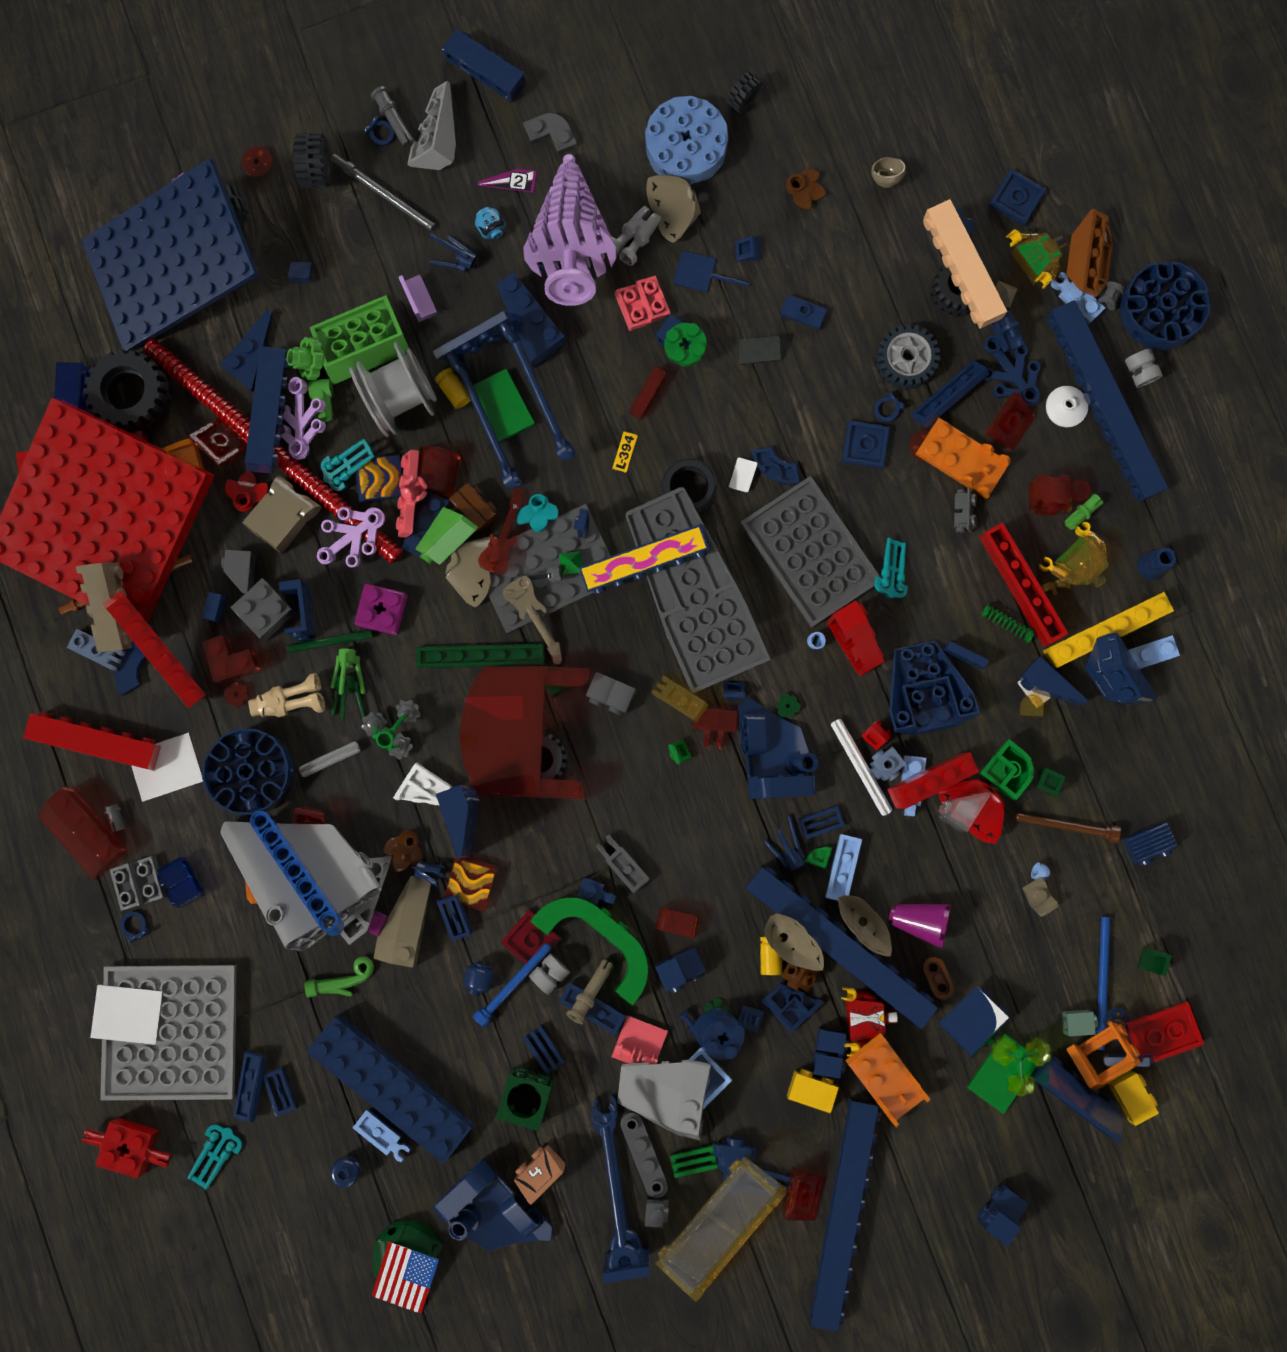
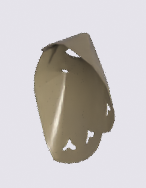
M655 175L647 180L648 202L651 209L661 217L658 224L661 234L668 241L674 243L701 214L694 187H691L686 180L671 175ZM653 182H654L655 185L658 186L654 191H653V187H654V186H653V184H652ZM655 199L661 201L659 207L657 206V202L655 201ZM664 221L670 224L667 229Z
M484 537L463 542L449 556L445 578L465 602L473 607H477L488 593L491 583L490 571L496 565L499 556L498 539L496 537ZM490 541H492L491 544H492L493 548H491V546L488 545V543H490ZM492 555V557L489 558V563H487L486 557ZM484 579V582L482 583L483 587L481 588L478 582ZM478 594L479 596L475 598V601H473L472 595L475 596Z
M849 895L838 897L840 913L848 928L873 952L884 956H891L890 933L878 913L860 897ZM861 917L867 919L866 926L859 925L858 921Z
M781 914L772 915L764 930L765 937L771 948L791 965L813 971L823 970L824 958L817 942L808 934L807 930L793 918ZM782 933L788 935V939L785 942H781L779 939Z

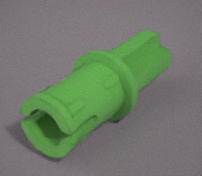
M1093 494L1084 504L1078 505L1077 510L1065 520L1066 527L1073 530L1082 521L1091 517L1090 514L1103 504V501L1100 500L1101 498Z

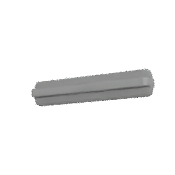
M357 742L349 743L300 766V774L303 777H307L359 753L360 747Z

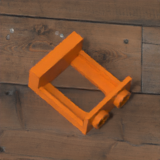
M1109 1022L1110 1027L1081 1045H1072L1067 1048L1068 1053L1090 1089L1098 1090L1141 1064L1138 1058L1140 1053L1133 1044L1130 1045L1126 1038L1128 1034L1121 1024ZM1119 1040L1127 1053L1126 1057L1097 1075L1087 1056L1107 1043Z

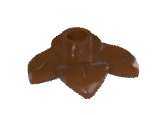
M806 169L800 175L794 174L788 177L785 185L786 190L793 195V201L798 207L809 210L811 201L819 200L826 195L823 187L816 182L819 177V171ZM797 183L799 188H794L792 184Z
M403 831L398 837L389 839L383 848V853L392 855V864L395 872L403 871L409 865L417 867L418 863L423 860V852L418 846V836L413 831ZM410 837L411 844L407 845L406 841Z

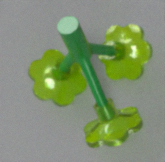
M1006 1037L996 1041V1044L992 1046L994 1050L992 1058L995 1061H999L1003 1066H1007L1015 1060L1018 1062V1074L1009 1077L1008 1090L1016 1093L1018 1096L1033 1093L1035 1090V1080L1023 1073L1022 1061L1027 1057L1036 1066H1043L1045 1062L1051 1060L1049 1044L1043 1042L1040 1038H1034L1032 1042L1027 1043V1052L1023 1053L1022 1050L1017 1049L1016 1043L1011 1042Z

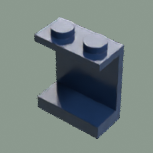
M301 579L279 582L281 592L289 597L298 596L302 627L285 629V634L293 639H297V641L310 640L311 636H316L310 586Z

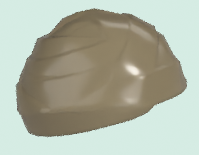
M891 157L879 159L873 164L871 170L873 180H875L877 185L884 188H890L900 183L906 173L903 161Z

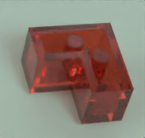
M223 635L202 641L214 683L222 685L261 672L255 651L247 649L234 654L230 639Z

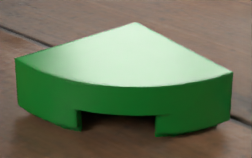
M820 847L808 854L805 862L826 869L832 848Z

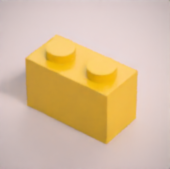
M801 1069L800 1072L794 1070L787 1097L789 1100L831 1113L839 1087L834 1084L835 1080L829 1077L822 1076L819 1079L813 1077V1072Z
M1130 1070L1108 1083L1131 1124L1137 1126L1159 1114L1156 1109L1158 1104L1152 1094L1147 1093L1145 1089L1147 1084L1141 1074Z

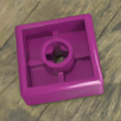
M365 584L355 625L398 635L407 595L404 592ZM383 605L386 611H382L379 615V612L376 609L377 607Z

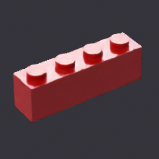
M971 752L958 753L887 790L895 808L906 809L978 773L979 770Z

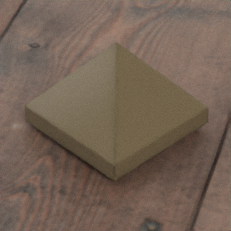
M998 281L995 288L1004 306L1010 308L1018 288Z

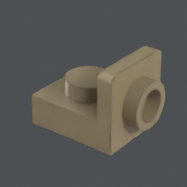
M1041 877L1022 888L1030 906L1040 917L1059 907L1058 902L1051 896L1046 882Z

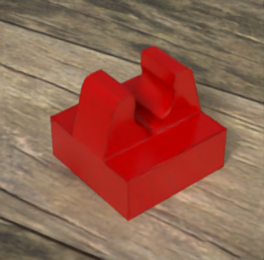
M881 721L874 722L861 735L875 750H878L891 737V730L885 731L880 726L882 724Z

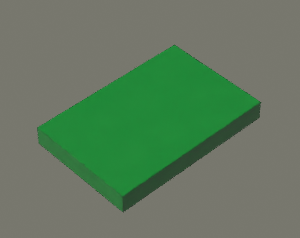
M507 369L473 385L499 443L535 425Z
M1004 1033L966 1086L1002 1114L1006 1112L1041 1061L1035 1055L1024 1058L1022 1061L1023 1083H1020L1018 1062L1015 1057L1005 1054V1051L1015 1052L1017 1049L1022 1050L1023 1053L1029 1051Z

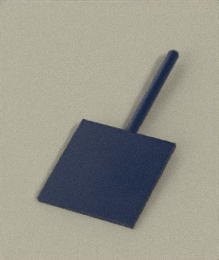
M683 250L673 282L675 285L703 292L708 291L711 278L746 287L750 286L748 282L713 274L716 259Z

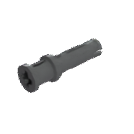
M381 86L376 88L371 93V98L377 102L380 114L386 116L403 148H407L406 143L411 146L414 143V139L396 111L397 105L388 95L387 87Z

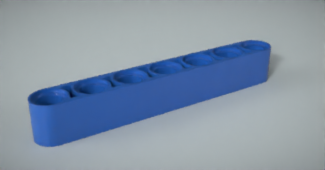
M255 812L250 818L252 828L314 920L328 935L337 936L341 934L344 929L342 918L277 823L266 812ZM266 820L264 826L260 827L261 822ZM278 836L277 840L271 843L272 838ZM289 852L288 857L282 860L283 855ZM300 869V873L293 877L294 872ZM312 885L310 892L304 894L305 889ZM323 902V907L316 911L317 905ZM335 919V924L328 928V923Z

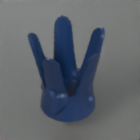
M420 861L417 867L412 866V869H415L416 878L424 879L439 887L437 881L430 876L443 878L444 874L440 872V868L445 866L428 865L426 862Z

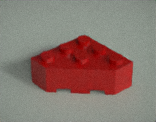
M854 601L834 613L826 624L860 677L884 662V654L878 647L875 640L876 634L866 618V609L862 604L858 605Z

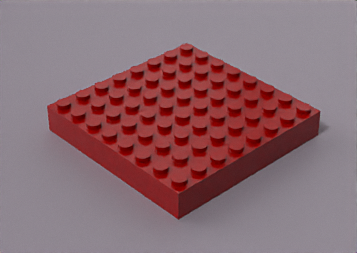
M51 398L0 515V562L85 605H88L89 600L87 594L82 593L80 584L84 583L82 573L77 574L76 566L119 562L123 570L122 586L125 589L126 598L148 623L215 475L64 400Z

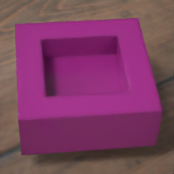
M374 910L367 932L378 936L388 916Z

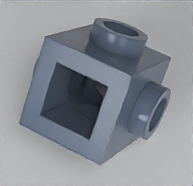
M893 747L885 752L881 749L872 756L874 761L870 763L872 766L870 771L878 780L881 778L883 781L887 779L892 781L901 774L899 769L906 765V763ZM885 762L888 764V768H885Z

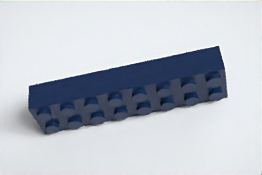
M340 1014L332 1018L306 1051L442 1164L446 1162L474 1125L466 1116Z

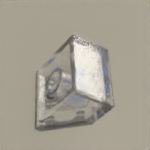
M987 792L949 799L947 802L944 801L938 810L940 813L938 818L960 832H968L990 797V794Z

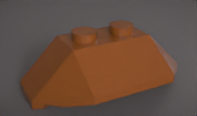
M1095 209L1089 211L1072 234L1066 273L1080 291L1093 297L1098 296L1108 283L1113 247L1111 231L1107 224L1109 222L1108 216Z

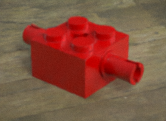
M119 1117L109 1122L105 1134L87 1128L83 1134L86 1137H82L83 1143L100 1147L95 1166L137 1179L146 1173L149 1162L167 1168L170 1163L168 1159L172 1157L171 1153L154 1149L159 1133L158 1129Z

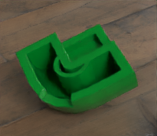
M1008 739L993 754L979 774L993 784L999 792L1012 800H1017L1031 783L1034 777V767L1029 755Z

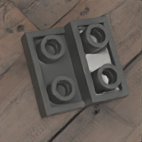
M150 856L109 869L121 911L167 897L156 856Z

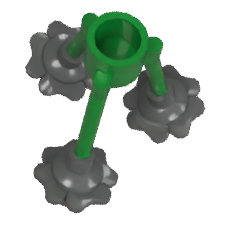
M402 699L399 702L400 704L396 705L399 719L391 729L386 728L387 720L379 712L376 715L374 712H370L368 716L362 718L363 724L361 728L366 731L367 735H372V738L376 739L379 747L387 748L389 755L395 756L399 760L409 756V751L413 748V745L410 744L411 739L409 737H405L401 733L396 736L394 732L402 722H416L417 718L421 716L419 705L415 704L411 699L408 701Z

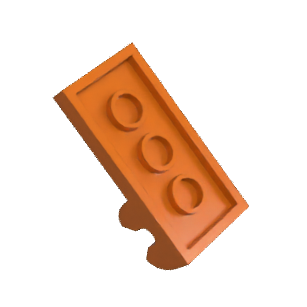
M940 418L935 421L915 453L967 488L970 487L984 499L989 498L1011 462L1009 456L995 454L992 445H981Z
M881 1033L845 1060L895 1127L899 1126L897 1120L923 1099L927 1103L931 1101Z

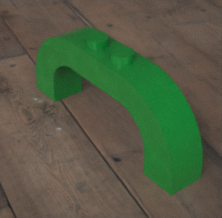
M578 898L555 900L545 905L534 915L530 922L546 935L550 933L560 920L566 917H577L584 920L617 947L626 959L627 970L624 978L614 991L631 1005L637 1001L646 985L648 964L641 945L628 933L630 929L620 921L617 924L611 919L613 915L604 907L600 910L594 904Z

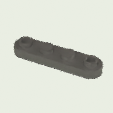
M633 1111L627 1112L621 1119V1128L646 1192L652 1198H661L667 1192V1180L641 1116ZM631 1120L636 1123V1126L633 1128L627 1125ZM656 1183L661 1186L657 1191L652 1188Z

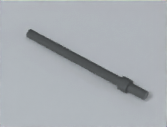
M333 154L331 161L342 168L345 174L358 179L430 231L434 229L435 223L359 171L356 165L350 161L346 162L338 155Z

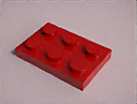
M1183 1002L1125 1023L1132 1044L1140 1054H1152L1154 1062L1204 1045L1189 1002Z

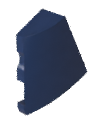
M781 983L761 1000L790 1033L794 1032L823 1004L822 1000L806 996L805 993L794 991Z

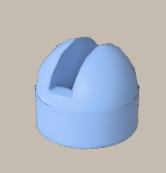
M820 632L811 633L807 638V643L812 649H821L826 642L825 636ZM815 635H816V636H818V637L816 638V641H815V643H814V645H813L812 643H813L814 637H815Z
M1038 862L1032 869L1031 878L1036 880L1041 877L1046 881L1047 877L1050 876V870L1046 865Z

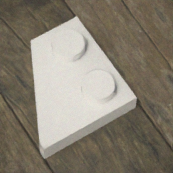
M415 763L393 798L395 800L439 805L436 794L451 789L452 786L420 764Z

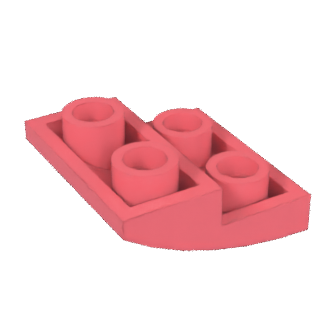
M656 276L639 280L635 285L618 289L614 293L629 331L656 322L671 314Z

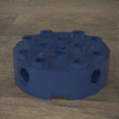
M1157 262L1147 265L1133 277L1120 298L1119 314L1124 329L1135 341L1151 349L1168 350L1182 346L1203 327L1210 314L1209 297L1207 294L1209 291L1206 282L1194 269L1180 262Z
M237 729L223 734L212 745L203 760L202 780L207 794L219 807L233 814L253 815L257 811L267 812L273 810L286 798L293 784L294 764L289 750L278 738L261 730ZM251 769L252 772L249 775H246L245 771Z

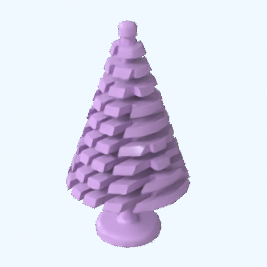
M567 154L563 158V164L560 165L553 180V186L550 187L541 211L536 218L532 234L530 231L525 243L524 260L531 270L540 276L541 269L538 262H543L548 275L545 281V294L550 300L561 305L575 306L586 303L596 293L595 281L589 269L591 267L589 256L598 278L606 273L604 253H607L612 267L616 260V246L611 239V235L590 193L579 166L575 163V157Z

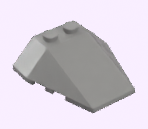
M682 1060L681 1063L662 1061L661 1064L651 1065L649 1062L622 1064L617 1103L678 1136L700 1140L703 1127L704 1098L709 1083L711 1064L693 1060Z

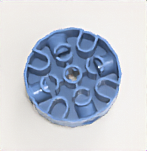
M693 96L674 97L661 104L650 116L645 131L646 153L654 172L658 175L680 177L690 185L713 177L723 165L728 146L727 124L720 111L708 101Z

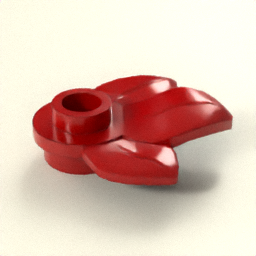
M247 471L240 477L238 482L228 479L225 490L226 494L233 499L234 507L238 511L247 512L253 508L254 503L260 502L267 494L268 485L267 483L257 484L253 473ZM246 498L247 503L245 505H241L242 499Z

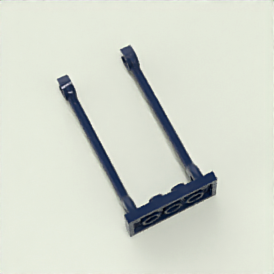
M503 311L437 348L433 353L436 359L449 361L452 368L459 374L502 467V480L507 489L511 487L514 489L522 485V480L518 472L510 466L467 373V362L464 357L466 354L480 351L483 348L482 345L498 341L500 335L503 334L509 343L512 344L556 440L555 450L561 461L564 459L568 461L574 458L576 454L571 443L564 439L521 346L520 334L516 327L523 323L520 315Z
M613 1095L610 1098L614 1103V1107L611 1104L608 1106L611 1110L610 1112L603 1113L598 1109L597 1097L591 1110L593 1128L602 1136L616 1231L610 1241V1252H605L602 1272L603 1283L650 1276L649 1245L643 1246L640 1236L635 1231L628 1229L613 1130L618 1114L617 1101Z

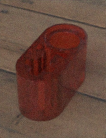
M660 907L655 929L695 938L700 916Z

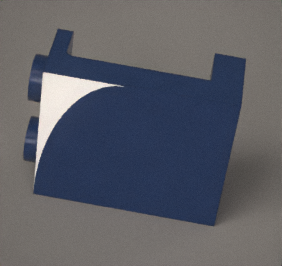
M977 986L939 1022L943 1030L972 1059L993 1035L1010 1022L1009 1012L1001 1004L996 1006L991 1001L993 999L992 995L986 989L981 991Z

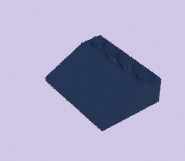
M459 785L437 793L436 797L457 858L472 856L478 814L477 803L480 800L476 790Z
M1044 1056L1030 1077L1099 1131L1120 1144L1122 1142V1113L1116 1109L1118 1105L1108 1097L1105 1100L1099 1096V1090L1090 1089L1089 1086L1080 1082L1082 1077L1073 1070L1067 1072L1063 1068L1065 1064L1055 1056L1052 1059Z

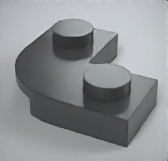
M547 113L523 122L531 144L551 137L558 155L577 147V142L567 121L560 115Z

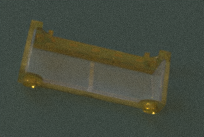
M746 1157L741 1162L736 1159L729 1168L731 1174L670 1247L665 1244L657 1254L659 1260L655 1264L695 1302L704 1294L708 1286L711 1285L722 1269L769 1213L772 1212L774 1207L781 1202L787 1192L784 1186Z

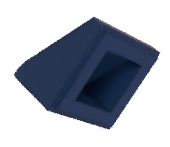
M751 236L735 241L736 261L761 260V242L758 238Z
M291 262L288 273L289 281L291 283H312V262Z

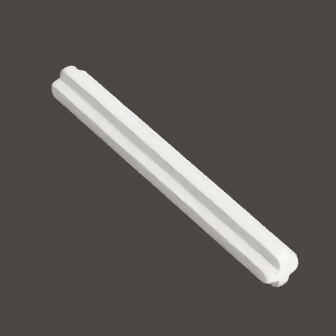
M842 719L832 722L831 726L881 815L889 814L892 812V808Z

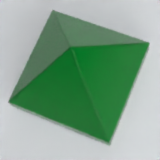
M580 551L559 554L562 575L580 573L579 567H582Z
M683 739L668 745L670 757L677 764L692 759Z

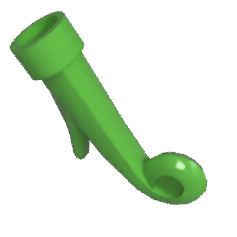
M368 957L357 958L354 962V970L357 975L322 980H305L304 987L307 998L318 996V994L352 996L353 993L344 988L355 986L367 980L372 975L374 969L372 960ZM361 963H364L367 966V969L364 972L359 968V965Z

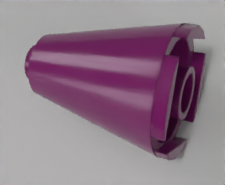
M896 904V908L891 907L889 920L893 921V926L934 946L943 948L951 905Z

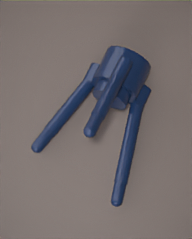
M433 234L429 235L436 242L456 252V261L459 262V264L430 260V264L455 268L465 272L466 268L469 270L473 268L477 254H474L473 251L467 249L451 236H447V239L455 246Z
M788 815L787 818L796 850H791L780 829L777 833L787 851L783 854L785 858L767 839L764 840V843L780 860L782 866H787L789 871H792L805 863L802 859L804 854L799 844L792 816Z

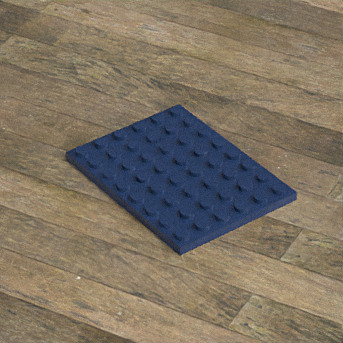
M210 158L81 239L121 346L128 353L130 350L137 349L259 276L215 161Z

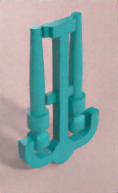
M363 438L339 456L336 455L334 458L327 456L322 460L323 480L329 483L334 491L340 492L346 489L347 486L343 483V480L349 479L353 473L375 457L374 451L366 439ZM362 444L365 446V449L348 460L346 458ZM367 453L369 454L368 457H366L365 459L351 467V465L358 461L360 458L365 456ZM342 460H343V462H344L343 465H341L340 467H338V468H337L336 470H334L332 473H330V472L328 471V470H332V469L335 467V465H336V466L339 465V464L342 462Z
M887 538L884 566L881 572V577L883 578L875 577L874 581L876 590L885 594L888 599L894 597L902 598L906 596L908 586L903 584L905 582L906 543ZM901 547L899 568H896L897 549ZM895 572H896V573H898L897 576H896V581H897L898 583L896 584V587H895V589H894Z
M214 1124L204 1134L210 1139H207L204 1144V1149L187 1178L202 1186L205 1190L208 1189L224 1162L228 1160L231 1151L238 1154L242 1148L241 1138L235 1135L230 1127L224 1128ZM212 1130H217L221 1132L222 1139L220 1140L216 1149L212 1153L209 1150H212L213 1146L215 1145L214 1141H216L220 1136L218 1132H212ZM232 1139L237 1143V1147L235 1148L236 1144L234 1142H228L226 1145V1149L222 1151L220 1157L217 1156L226 1140ZM206 1155L209 1156L210 1159L199 1177L193 1176ZM214 1160H216L217 1164L214 1167L209 1179L205 1183V1181H203V1178L205 1177Z

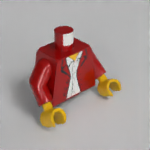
M844 986L842 989L847 990V996L841 997V999L846 1000L848 1038L851 1042H854L846 1043L844 1046L851 1047V1053L847 1054V1056H852L878 1034L885 1035V1024L897 1023L896 1010L884 1011V1003L879 1001L877 995L866 989Z

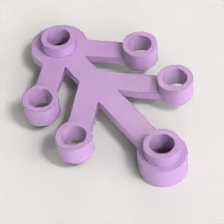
M294 377L290 380L288 389L292 394H295V417L291 414V409L287 405H285L284 413V408H281L280 414L294 428L295 438L291 435L290 427L285 425L279 427L278 434H281V437L289 444L288 449L292 457L301 460L308 455L311 440L317 433H322L326 425L324 421L314 419L311 423V428L305 435L304 429L317 412L324 411L326 405L323 400L315 398L304 414V394L308 391V385L305 380Z
M341 507L338 510L337 514L341 520L352 518L363 521L357 526L335 523L333 520H324L321 524L324 532L336 531L347 534L330 547L319 549L317 552L318 561L322 564L333 563L336 559V553L352 542L350 555L346 557V564L349 567H357L360 564L359 553L362 533L367 529V542L363 544L362 551L366 555L374 554L377 550L375 545L377 529L382 527L385 521L384 513L378 508H370L366 512L353 511L348 507ZM343 510L347 511V517H343ZM373 514L376 516V521L374 523L371 521V516ZM328 522L331 524L330 530L326 528ZM368 545L372 546L371 552L367 551ZM323 552L327 553L326 560L322 557ZM352 557L356 559L354 565L350 562Z

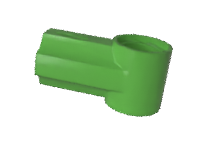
M331 379L308 381L311 400L318 398L323 400L326 405L324 411L317 412L314 415V419L324 422L333 420L331 402L333 387Z

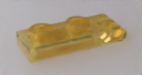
M662 676L661 680L667 684L664 686L658 682L656 687L662 691L659 693L653 689L651 693L697 723L708 707V704L672 680Z

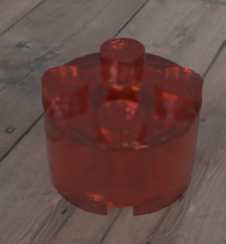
M1048 474L1037 475L1036 480L1029 483L1028 510L1031 511L1033 509L1034 514L1042 516H1055L1057 511L1064 510V514L1072 510L1071 477L1066 475L1059 477H1050Z

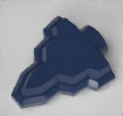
M727 1137L726 1143H713V1155L718 1158V1167L723 1171V1182L728 1193L737 1192L742 1183L743 1173L749 1170L751 1161L756 1158L757 1147L745 1145L744 1138Z

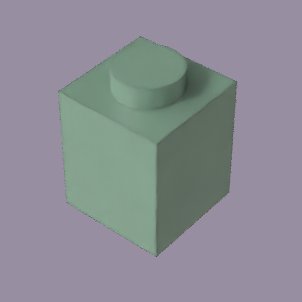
M1089 1010L1062 1011L1063 1034L1067 1036L1096 1035L1095 1029L1098 1028V1021L1094 1012Z

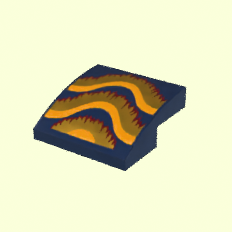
M399 455L374 457L356 471L359 502L399 499L401 496L399 482L402 476ZM359 459L358 461H356V462H355V465H356L357 463H359L360 461H362L363 459Z

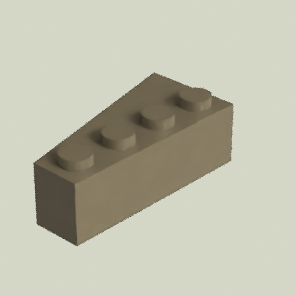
M119 562L76 566L77 574L82 573L84 583L80 584L82 593H86L89 600L88 605H86L87 613L94 620L91 624L97 653L131 648V638L102 604L120 590L126 596L125 589L122 586L123 570Z

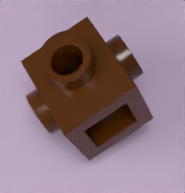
M788 963L782 977L788 980L787 985L794 990L799 991L801 988L808 992L820 970L813 971Z

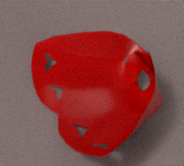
M980 779L963 781L939 792V798L945 810L953 818L964 821L968 831L973 836L987 843H997L1003 827L1005 800L988 782ZM945 793L947 795H950L949 801H947V797L944 795ZM959 806L960 813H958L957 809H953V807ZM973 824H975V825H980V826H979V830H980V831H978V830H977V827H974ZM992 832L994 838H992L991 836H986V834H990Z

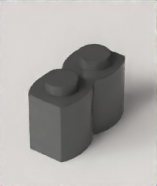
M596 672L586 696L590 698V703L599 707L601 704L609 706L608 711L620 715L621 712L626 714L636 689Z

